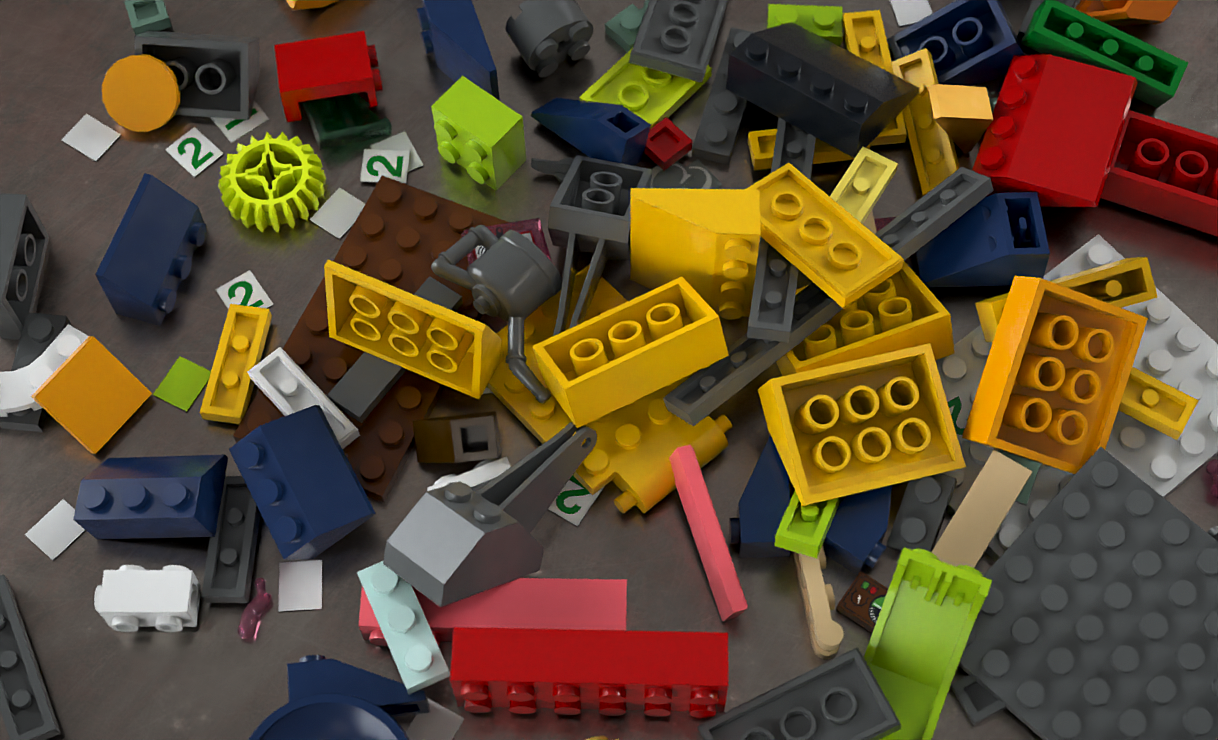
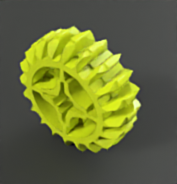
M283 131L276 139H272L268 132H266L264 139L259 141L251 135L250 144L244 146L237 143L236 150L238 154H227L226 162L228 165L220 166L221 179H219L218 186L223 195L221 198L224 206L229 209L231 216L235 220L241 219L247 228L256 224L257 229L262 233L268 225H272L277 233L281 225L285 223L294 229L295 219L299 217L308 221V210H318V199L324 198L325 189L323 185L325 184L326 176L324 170H322L323 166L320 157L314 154V150L309 144L303 145L298 136L288 141V137Z

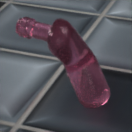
M264 578L256 579L255 587L257 588L258 595L252 599L242 612L238 626V635L242 638L249 639L254 636L260 615L272 602L271 595L266 593V581Z

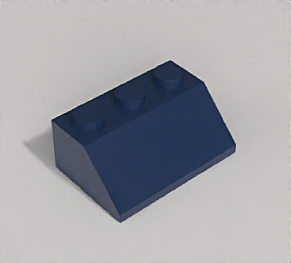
M144 173L95 275L116 314L160 326L165 314L170 313L175 305L176 291L181 280L186 279L190 273L192 266L191 258L197 246H201L205 241L207 225L204 223L197 205L153 175Z
M313 405L260 425L229 448L284 560L314 559L376 514L320 405Z
M226 455L108 458L81 480L73 520L96 539L215 537L228 457Z

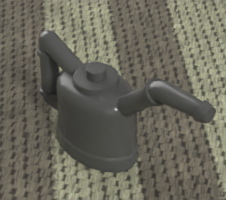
M478 225L475 228L471 227L464 237L447 251L441 252L438 255V258L432 263L431 269L435 275L471 290L475 300L473 305L479 313H486L491 317L498 316L508 322V355L506 356V363L509 364V369L513 375L536 397L535 400L544 404L551 397L548 388L541 384L526 364L527 358L524 355V320L550 297L561 291L563 280L550 259L533 242L519 232L509 230L498 239L484 225ZM477 246H483L487 250L471 263L466 270L455 266Z

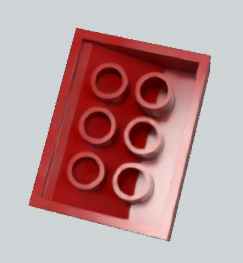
M1051 54L1013 56L992 113L993 121L986 130L972 171L991 178L994 191L989 195L995 193L1037 192L1040 206L1097 207L1138 83L1136 77Z

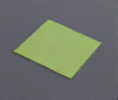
M179 356L153 395L187 412L208 382L211 371Z

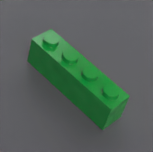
M1045 0L1035 10L1020 43L1041 54H1051L1136 77L1138 83L1133 97L1156 108L1174 97L1188 65V62L1057 0Z

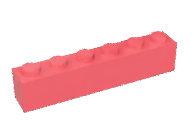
M518 578L443 607H439L413 587L438 645H440V641L452 642L453 627L626 630L627 580ZM362 586L359 629L364 640H369L371 644L388 646Z

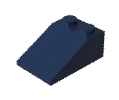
M422 0L423 7L417 8V15L423 31L420 34L426 54L433 53L437 67L454 82H457L464 76L500 101L497 69L472 0Z
M956 0L887 39L895 60L927 48L932 55L938 83L943 85L973 86L995 80L1008 72L1013 56L1026 55L999 0Z

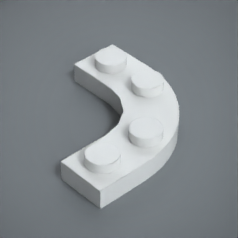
M68 324L43 354L30 365L15 371L0 372V417H8L10 412L32 408L33 411L41 409L42 407L31 396L89 336Z

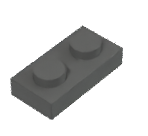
M941 473L909 481L889 535L887 547L902 552L903 547L910 550L924 549L932 552L956 487L957 479Z

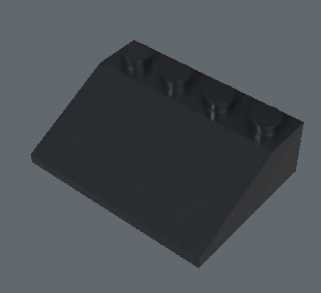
M793 22L752 33L729 54L726 89L853 158L857 156L862 147L866 148L919 93V87Z

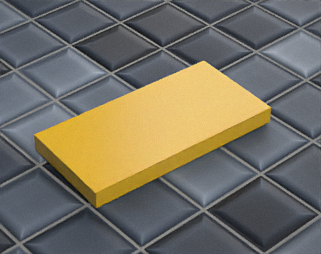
M789 162L746 188L760 190V236L842 308L902 269L904 258Z

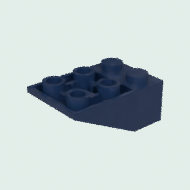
M1037 192L995 193L978 202L976 206L964 213L950 224L948 228L915 252L918 275L922 282L928 288L1011 286L1014 276L1043 279L1050 251Z

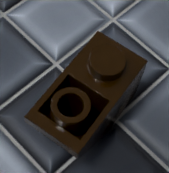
M496 411L413 420L417 462L457 463L498 458L501 453Z

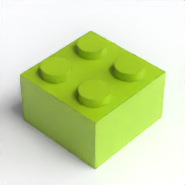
M462 76L431 106L439 153L448 162H456L465 168L476 182L480 184L486 183L497 191L527 160L523 116L466 77Z

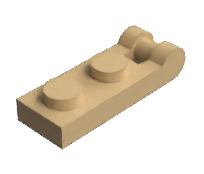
M822 545L817 558L793 552L813 650L819 658L829 660L837 655L844 637V631L839 623L832 621L830 610H835V598L832 585L824 584L821 570L826 569V556Z

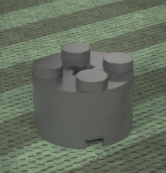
M525 0L519 5L522 13L515 20L512 15L507 20L505 26L507 35L529 68L536 71L540 77L551 75L562 61L570 57L572 60H579L590 51L591 47L588 42L593 34V25L576 0Z

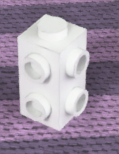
M123 565L119 567V570H104L102 585H98L95 590L94 605L96 611L99 612L107 624L117 631L134 632L139 629V626L156 627V629L165 632H179L183 627H197L201 584L193 571L184 566L167 565L162 570H145V568L136 565Z

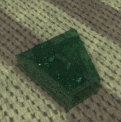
M357 93L302 102L320 150L391 135V122L386 117L382 120L368 109L369 103Z

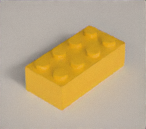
M682 276L532 346L545 385L576 428L594 422L608 413L625 405L632 404L654 391L669 386L677 380L700 369L707 368L713 363L729 356L719 316Z

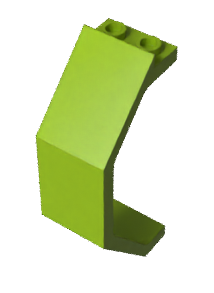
M903 547L864 655L866 663L901 723L900 730L880 740H932L961 656L992 583L991 579L983 577L982 573L977 569L966 565L953 566L942 562L935 554L924 549L910 550Z

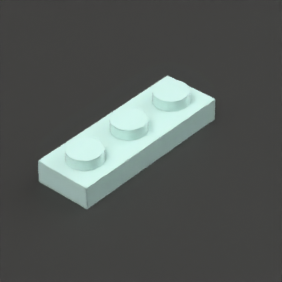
M383 561L358 571V577L408 694L449 677L448 667L412 585L386 567Z

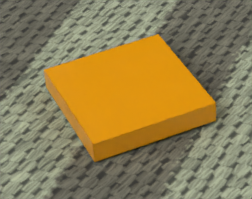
M89 336L31 397L90 453L96 454L151 396L152 392L94 336Z

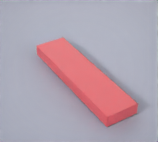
M691 444L676 448L669 457L674 473L675 485L722 622L737 618L747 610L748 605L694 449L691 447Z

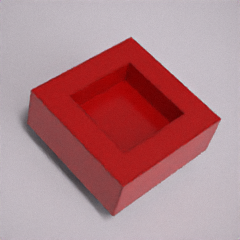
M665 117L650 129L644 153L665 171L692 150L693 140Z

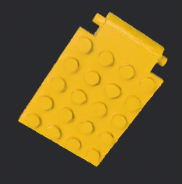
M590 265L575 275L565 331L570 328L571 319ZM602 276L583 322L628 302ZM561 291L550 297L524 320V355L527 358L526 364L545 388L547 386L544 383L532 346L553 337ZM507 325L496 333L502 339L501 360L487 387L544 444L572 421L551 392V397L544 404H541L535 400L536 397L513 375L509 369V364L506 363V356L508 355ZM696 372L677 380L669 386L654 391L632 404L625 405L608 413L594 422L585 424L586 427L596 431L597 442L573 476L592 496L612 481L623 492L614 499V504L622 513L627 512L634 505L643 513H646L676 489L674 473L669 457L676 448L691 444L701 469L729 446L725 433L733 426L724 414L715 420L708 415L695 426H692L667 410L663 398Z

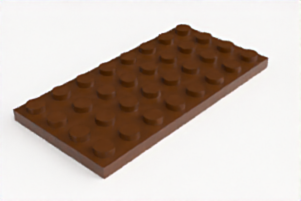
M382 175L333 262L413 295L431 276L462 296L463 304L456 311L457 313L480 321L483 314L479 313L473 305L475 300L472 291L435 275L431 265L441 252H445L468 233L471 227L475 228L478 225H484L495 236L498 227L503 229V235L509 230L520 233L524 232V229L516 224ZM472 250L455 266L466 270L476 260L474 251ZM324 276L284 345L283 350L327 396L364 351L329 337ZM406 370L362 424L340 410L353 423L360 434L343 451L367 496L385 503L415 445L413 420L429 418L445 385ZM259 389L233 435L236 443L260 425L284 417V414Z

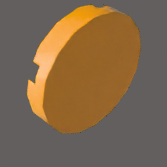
M130 55L116 61L106 72L102 83V101L108 114L120 126L131 131L149 132L166 125L176 114L180 103V91L178 92L177 78L174 72L162 60L150 55Z

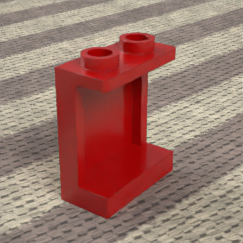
M365 31L274 45L279 91L287 122L302 120L300 102L367 92L370 107L378 106L376 92L383 91L379 68H377L379 65L375 45L367 46Z

